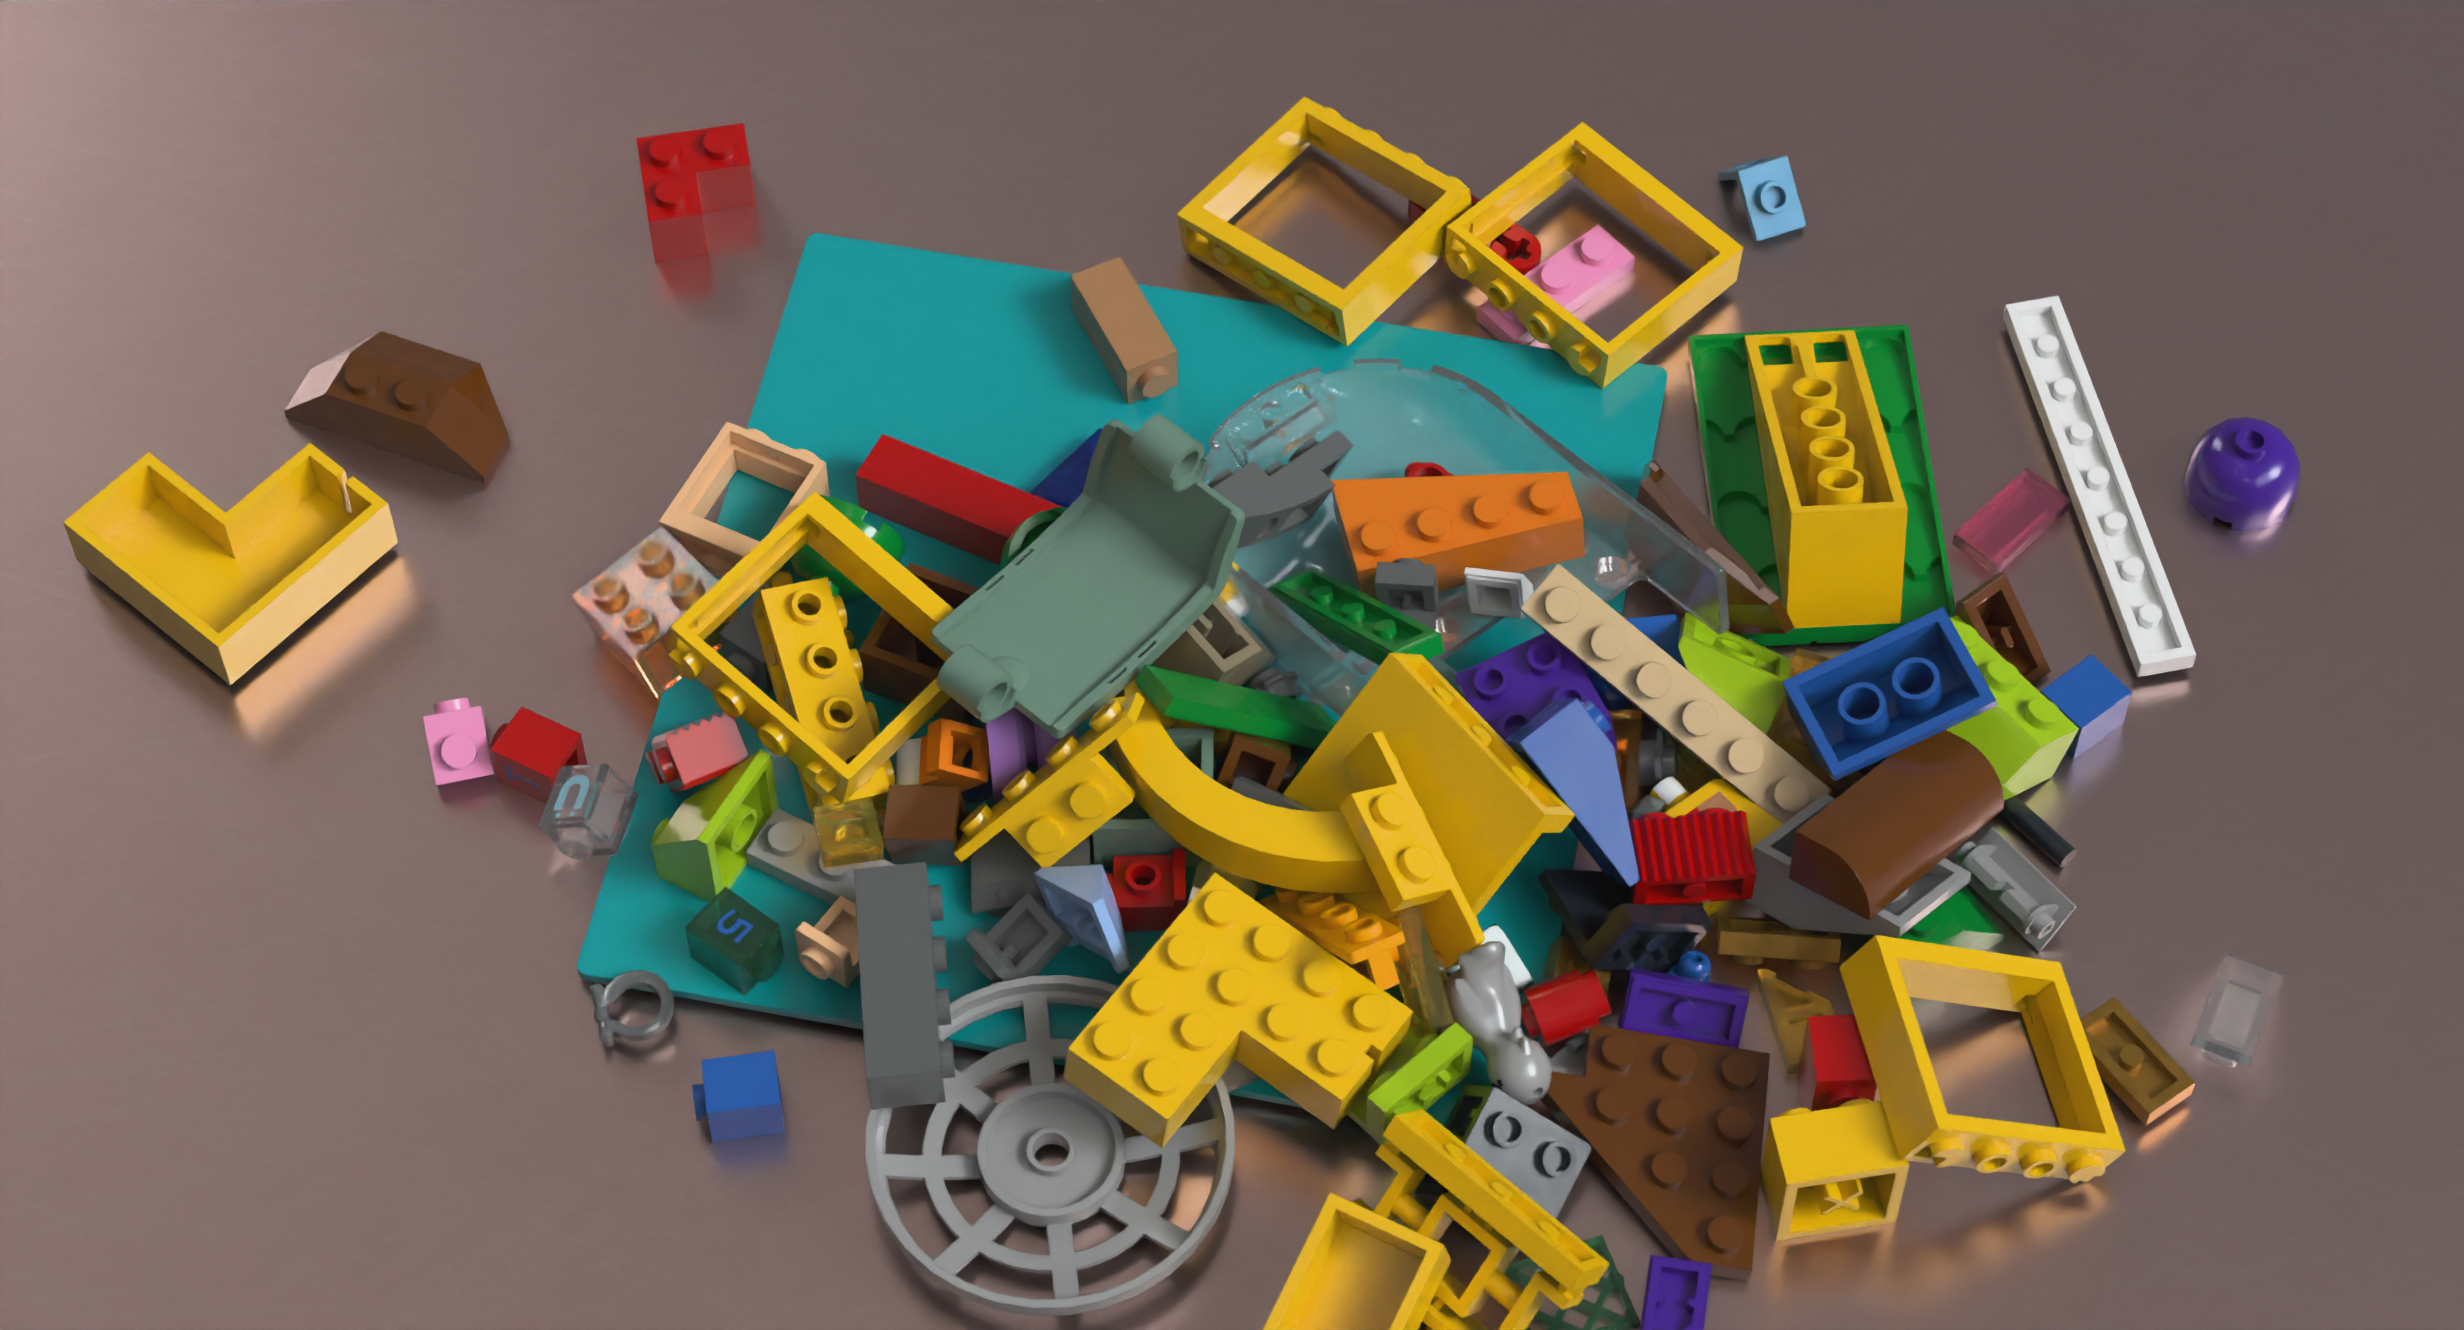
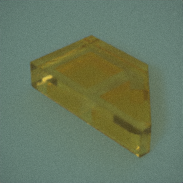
M1767 968L1757 970L1756 983L1788 1075L1795 1074L1798 1071L1808 1016L1835 1015L1829 1000L1810 990L1804 993L1776 978L1775 972Z

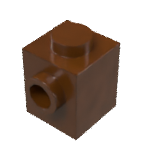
M1231 731L1216 767L1214 780L1231 789L1235 778L1243 776L1275 792L1284 793L1292 781L1298 761L1291 759V744Z
M889 785L886 807H879L877 810L876 837L878 842H884L893 864L926 862V865L963 866V862L954 855V851L963 835L959 827L969 815V810L960 787Z

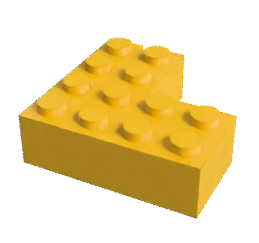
M311 443L307 444L227 512L220 509L148 452L63 522L77 562L229 685H232L398 543L388 503L354 476L347 480L345 469Z
M1214 873L1069 1046L1064 1079L1161 1148L1167 1144L1234 1060H1237L1332 1129H1335L1365 1092L1369 1078L1374 1080L1404 1043L1413 1011L1220 875Z
M1330 1192L1263 1330H1418L1451 1262V1258L1443 1244Z

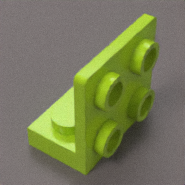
M1412 1014L1404 1043L1374 1080L1369 1078L1365 1092L1349 1110L1347 1115L1380 1145L1387 1143L1388 1140L1383 1136V1133L1395 1115L1421 1109L1426 1111L1470 1074L1473 1037L1457 1022L1452 1024L1441 1035H1437Z

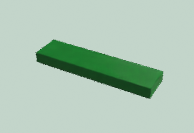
M1314 566L1270 585L1271 587L1267 588L1270 605L1273 608L1379 666L1389 653L1420 654L1428 660L1444 652L1442 637L1439 632Z
M1144 665L1135 681L1138 685L1137 687L1162 716L1311 749H1317L1336 724L1327 712L1316 703L1154 666Z

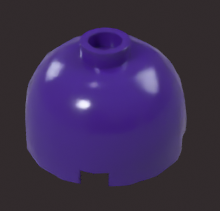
M2249 417L2232 418L2206 430L2197 441L2188 459L2183 484L2188 501L2208 521L2213 523L2215 516L2222 521L2232 523L2230 530L2240 532L2264 530L2282 521L2288 513L2290 505L2295 500L2300 479V462L2293 444L2279 428L2264 420Z

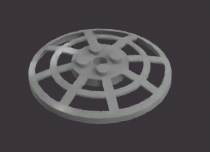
M1069 975L1029 976L992 984L966 994L950 1004L952 1024L940 1025L941 1042L976 1020L1002 1010L1022 1006L1027 1041L1015 1043L991 1052L971 1064L962 1073L955 1069V1078L944 1079L946 1102L937 1103L929 1118L923 1141V1155L886 1154V1136L894 1107L872 1109L870 1106L866 1123L865 1160L872 1197L883 1223L906 1257L932 1280L960 1297L995 1310L1030 1316L1073 1315L1107 1308L1141 1294L1168 1277L1196 1251L1215 1224L1229 1192L1235 1162L1234 1115L1227 1087L1222 1077L1206 1095L1213 1119L1180 1127L1163 1148L1144 1135L1124 1138L1120 1124L1112 1112L1077 1087L1056 1084L1053 1060L1059 1058L1066 1059L1068 1048L1074 1040L1064 1038L1051 1039L1047 1004L1067 1003L1101 1009L1119 986L1101 980ZM1029 1062L1031 1086L1011 1094L999 1104L977 1088L982 1082L998 1072ZM961 1106L983 1124L978 1139L977 1154L942 1155L946 1130L955 1111ZM1047 1144H1058L1069 1153L1062 1163L1055 1166H1046L1039 1163L1034 1155L1040 1147ZM1216 1144L1217 1162L1211 1191L1199 1219L1190 1232L1160 1217L1166 1209L1176 1186L1180 1166V1153ZM1161 1157L1158 1182L1145 1207L1117 1190L1123 1177L1125 1163ZM888 1179L925 1180L927 1192L936 1212L949 1230L958 1238L934 1260L921 1249L904 1226L892 1200ZM981 1179L987 1194L994 1204L971 1226L953 1204L944 1180ZM1099 1210L1127 1226L1122 1232L1102 1244L1084 1251H1074L1071 1224L1087 1219ZM1014 1219L1030 1225L1047 1227L1050 1255L1018 1252L1001 1246L993 1240ZM1143 1236L1172 1251L1162 1262L1131 1281L1103 1292L1080 1296L1077 1270L1089 1268L1116 1257L1137 1243ZM980 1254L990 1261L1012 1269L1036 1273H1052L1055 1299H1028L998 1294L967 1283L955 1275Z

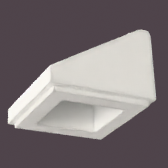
M1465 568L1464 578L1470 613L1526 619V615L1519 609L1534 591L1533 584L1523 574Z

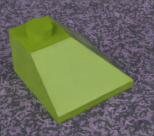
M1685 612L1680 623L1678 648L1686 669L1766 735L1785 697L1782 681L1791 678V659Z
M759 750L683 801L671 819L665 818L661 821L651 840V849L658 877L717 906L720 904L747 865V849L775 809H779L771 754Z

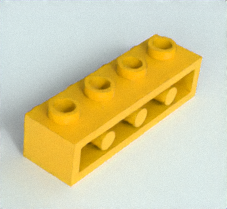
M828 577L760 590L751 613L778 705L848 765L875 736H878L879 722L873 703L871 701H864L859 683L863 680V668L858 651L855 648L849 649L843 630L847 627V615L842 598L839 595L833 596ZM889 758L845 803L841 804L831 794L823 795L813 789L805 780L802 769L796 765L814 826L877 813L878 808L884 807L887 801L889 785H895L894 770Z

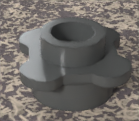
M1662 728L1657 729V740H1640L1638 757L1640 786H1656L1663 779L1670 776L1677 779V746L1666 745L1665 730Z

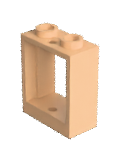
M726 422L659 520L664 554L722 578L759 543L755 539L704 519L735 472L739 470L795 493L771 529L772 531L814 491L820 495L830 496L826 462L820 460L814 453L806 449L799 448L795 450L773 441L757 429H744ZM770 578L764 584H762L755 592L759 593L763 587L768 589L770 586Z

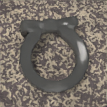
M633 970L617 976L605 988L597 983L590 986L595 1008L594 1019L598 1024L599 1037L604 1047L615 1045L613 1037L627 1041H646L653 1038L669 1025L674 1014V998L668 984L655 973L646 970ZM634 986L651 988L659 994L661 999V1009L657 1017L651 1023L641 1027H631L617 1020H611L608 1015V1007L625 990Z

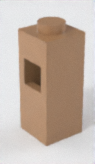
M1121 256L1070 275L1072 310L1127 404L1146 397L1159 396L1169 388L1178 385L1177 350Z

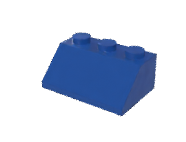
M1944 607L1782 681L1789 714L1814 760L1834 781L1997 706L1994 695Z

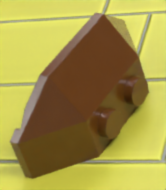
M383 331L311 368L284 410L287 418L486 483L510 442L505 424L480 363Z
M1654 459L1646 463L1642 472L1630 529V536L1641 553L1634 561L1653 586L1663 581L1670 589L1664 595L1677 614L1683 618L1685 612H1688L1735 634H1786L1793 629L1794 625L1778 596L1764 583L1666 474L1661 466Z

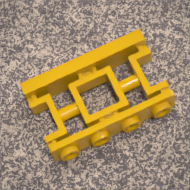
M1423 1109L1395 1115L1383 1133L1388 1142L1381 1144L1375 1154L1397 1171L1398 1174L1375 1210L1362 1199L1350 1201L1393 1222L1399 1218L1413 1231L1439 1242L1454 1219L1491 1250L1468 1287H1465L1449 1272H1445L1422 1320L1426 1324V1330H1488L1471 1315L1479 1313L1490 1295L1510 1311L1498 1330H1525L1547 1297L1562 1310L1579 1305L1585 1296L1583 1294L1584 1289L1587 1286L1597 1284L1610 1264ZM1426 1173L1450 1191L1441 1194L1431 1211H1428L1412 1197ZM1519 1250L1544 1269L1534 1274L1524 1290L1504 1274Z

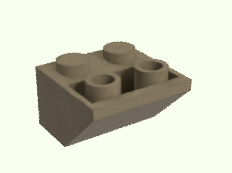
M1219 595L1212 605L1153 664L1158 668L1241 686L1274 666L1278 659Z

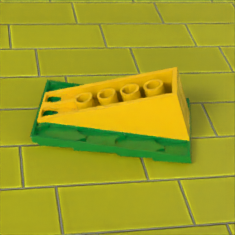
M1889 325L1689 335L1690 376L1710 508V523L1778 596L1794 625V628L1786 634L1736 635L1747 640L1751 639L1760 646L1811 644L1813 641H1816L1817 644L1868 641V639L1872 638L1875 639L1944 607L1949 618H1952L1955 611V602L1909 326Z

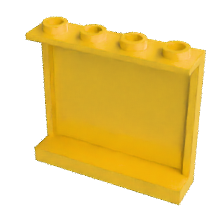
M1389 653L1282 794L1318 812L1342 811L1339 805L1350 794L1358 792L1344 765V758L1369 733L1381 731L1396 756L1399 766L1418 804L1424 811L1426 820L1445 858L1449 861L1452 872L1471 910L1476 916L1542 833H1562L1575 816L1573 811L1420 654ZM1381 890L1338 893L1402 929L1405 943L1397 946L1399 952L1397 964L1408 973L1417 976L1441 959L1415 906L1392 912Z

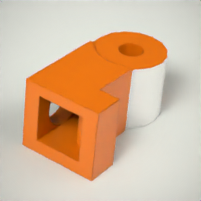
M940 718L928 724L927 735L921 738L908 739L897 750L895 785L959 786L961 792L988 782L989 746L986 729ZM972 748L973 760L970 769L964 768V758Z

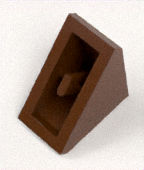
M1997 573L1956 603L1954 616L1958 615L1966 624L1973 627L1982 639L2007 662L2015 666L2019 673L2032 685L2051 672L2005 573Z

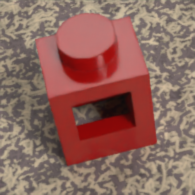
M1173 849V855L1113 856V873L1105 874L1113 891L1124 931H1166L1186 908L1185 849Z

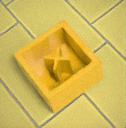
M1864 1098L1854 1099L1843 1103L1838 1108L1811 1111L1807 1108H1795L1780 1114L1778 1117L1769 1118L1760 1169V1182L1776 1241L1896 1222L1910 1164L1909 1161L1900 1160L1882 1101L1872 1102Z

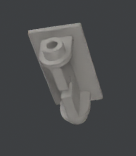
M1991 828L1977 846L1972 841H1969L1955 855V858L1961 863L1960 867L1971 872L1968 884L2038 951H2042L2077 908L2069 898L1995 828Z

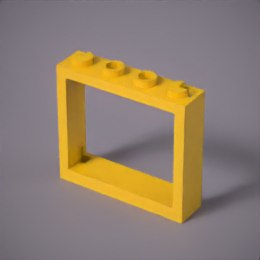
M1304 96L1176 215L1183 251L1336 341L1349 346L1444 255L1447 226L1472 208L1470 188L1466 187L1458 178L1446 176L1425 164L1417 155L1403 152L1385 142L1374 131L1364 130L1342 118L1333 108L1323 107ZM1309 145L1319 148L1427 209L1423 215L1344 289L1227 222Z
M1582 122L1448 225L1443 261L1447 263L1456 276L1461 279H1467L1487 295L1489 301L1501 311L1510 309L1518 315V321L1527 328L1531 336L1538 342L1549 345L1564 357L1576 373L1587 376L1604 389L1737 281L1743 246ZM1574 177L1696 272L1608 343L1486 246Z
M814 491L670 626L666 653L669 655L671 664L681 675L690 680L696 678L713 693L714 700L725 713L733 718L740 716L757 731L762 744L769 751L777 756H787L802 769L805 780L813 789L823 795L829 793L843 804L951 698L938 688L937 678L847 765L703 640L806 543L944 661L949 656L931 643L930 636L933 628L954 609Z
M1875 935L1839 967L1900 1160L1935 1164V1167L1957 1166L1974 1168L1980 1173L1999 1171L2023 1174L2024 1177L2030 1179L2041 1177L2068 1179L2071 1183L2076 1184L2079 1181L2088 1182L2094 1176H2102L2105 1173V1168L2126 1152L2060 962ZM1910 997L2020 1012L2060 1128L1948 1114Z

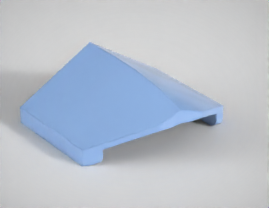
M1102 864L1043 867L1034 873L1047 908L1073 937L1067 946L1074 947L1080 944L1110 961L1114 970L1119 974L1125 970L1129 972L1133 970L1121 915Z

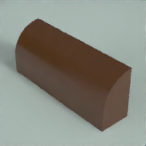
M1947 730L1890 755L1795 831L1789 879L1855 914L1871 920L2003 810V790L1995 769L1974 745Z

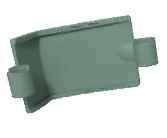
M1159 414L1148 419L1137 433L1118 419H1113L1105 424L1091 459L1082 494L1014 560L933 628L930 636L931 643L949 656L938 674V688L983 723H989L1015 707L1054 738L1060 739L1090 718L1127 687L1140 674L1144 665L1150 666L1212 605L1223 591L1245 522V513L1202 481L1208 458L1204 456L1205 448L1203 444L1169 419Z

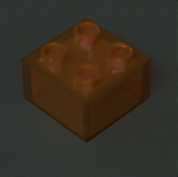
M661 526L578 590L572 597L595 636L657 698L684 677L674 668L669 660V655L666 653L670 626L711 589L718 580ZM737 609L703 640L715 651L721 648L719 633L739 614Z

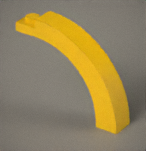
M1137 677L1113 698L1121 705L1135 692H1138L1145 700L1136 723L1108 746L1121 777L1136 792L1134 798L1160 828L1179 844L1222 869L1267 885L1318 893H1358L1381 890L1342 811L1314 812L1293 810L1269 805L1228 789L1203 773L1175 746L1164 730L1153 704L1137 687L1138 685L1135 682Z

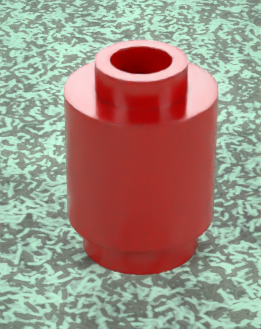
M1594 968L1583 973H1579L1578 969H1574L1524 990L1528 1002L1521 1004V1018L1530 1039L1542 1036L1546 1046L1600 1025L1599 1018L1612 1013Z

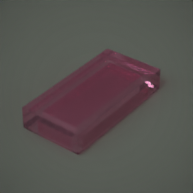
M2027 467L1954 532L1952 545L1994 576L2006 568L2068 511L2071 499Z

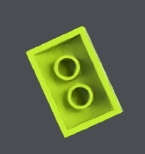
M1956 615L1950 619L1994 695L1997 706L1946 730L1970 742L1988 759L1998 775L2005 801L2051 778L2079 728L2053 702L2048 700L2026 680L2015 666L2007 662L1982 639L1973 627L1966 624Z

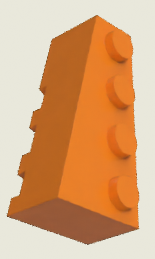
M1568 472L1331 480L1335 484V487L1332 489L1335 520L1355 588L1376 600L1375 578L1377 562L1392 563L1397 559L1411 558L1419 560L1425 565H1436L1438 590L1440 592L1465 586L1464 572L1466 567L1518 573L1585 557L1583 516Z

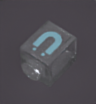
M607 763L562 766L558 771L538 826L557 844L559 851L570 858L587 860L591 856L617 855L639 795Z

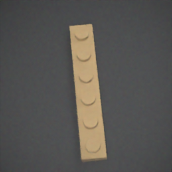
M1557 564L1519 609L1727 783L1782 824L1786 823L1822 795H1828L1832 791L1831 788L1560 564Z

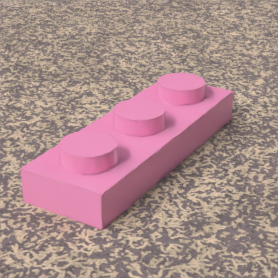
M1598 224L1524 276L1572 314L1633 271L1635 256ZM1489 300L1478 306L1476 321L1497 340L1527 345L1534 340L1527 328L1518 321V315L1510 309L1501 311Z

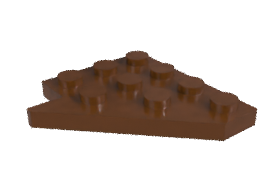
M1602 1025L1589 1029L1583 1076L1552 1071L1550 1086L1540 1101L1565 1130L1591 1146V1152L1588 1157L1674 1258L1712 1264V1276L1748 1281L1753 1265L1770 1053Z

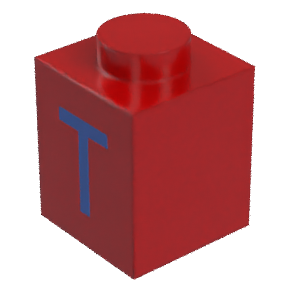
M522 706L509 724L504 723L497 729L490 744V753L497 781L552 807H555L562 786L570 778L581 775L588 765L581 733Z

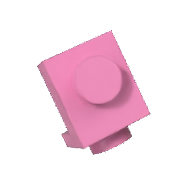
M468 698L435 703V714L423 716L436 786L495 775L483 707L476 706L470 708Z

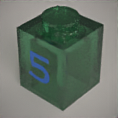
M726 886L685 927L691 958L744 996L759 981L766 982L782 963L784 949L780 925Z

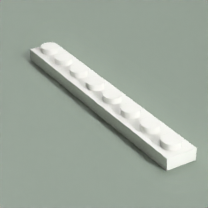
M2059 295L2005 305L2004 323L2137 677L2193 667L2196 652Z

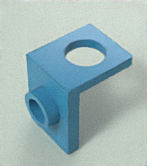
M1787 156L1764 157L1717 172L1719 180L1737 179L1754 241H1761L1806 226Z

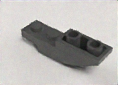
M1336 430L1320 442L1314 437L1308 439L1293 453L1289 459L1290 463L1285 466L1280 461H1277L1263 471L1254 461H1251L1234 474L1228 468L1223 470L1208 484V486L1245 513V522L1237 548L1247 547L1275 538L1293 530L1314 516L1335 487V484L1330 480L1331 476L1354 446L1339 430Z

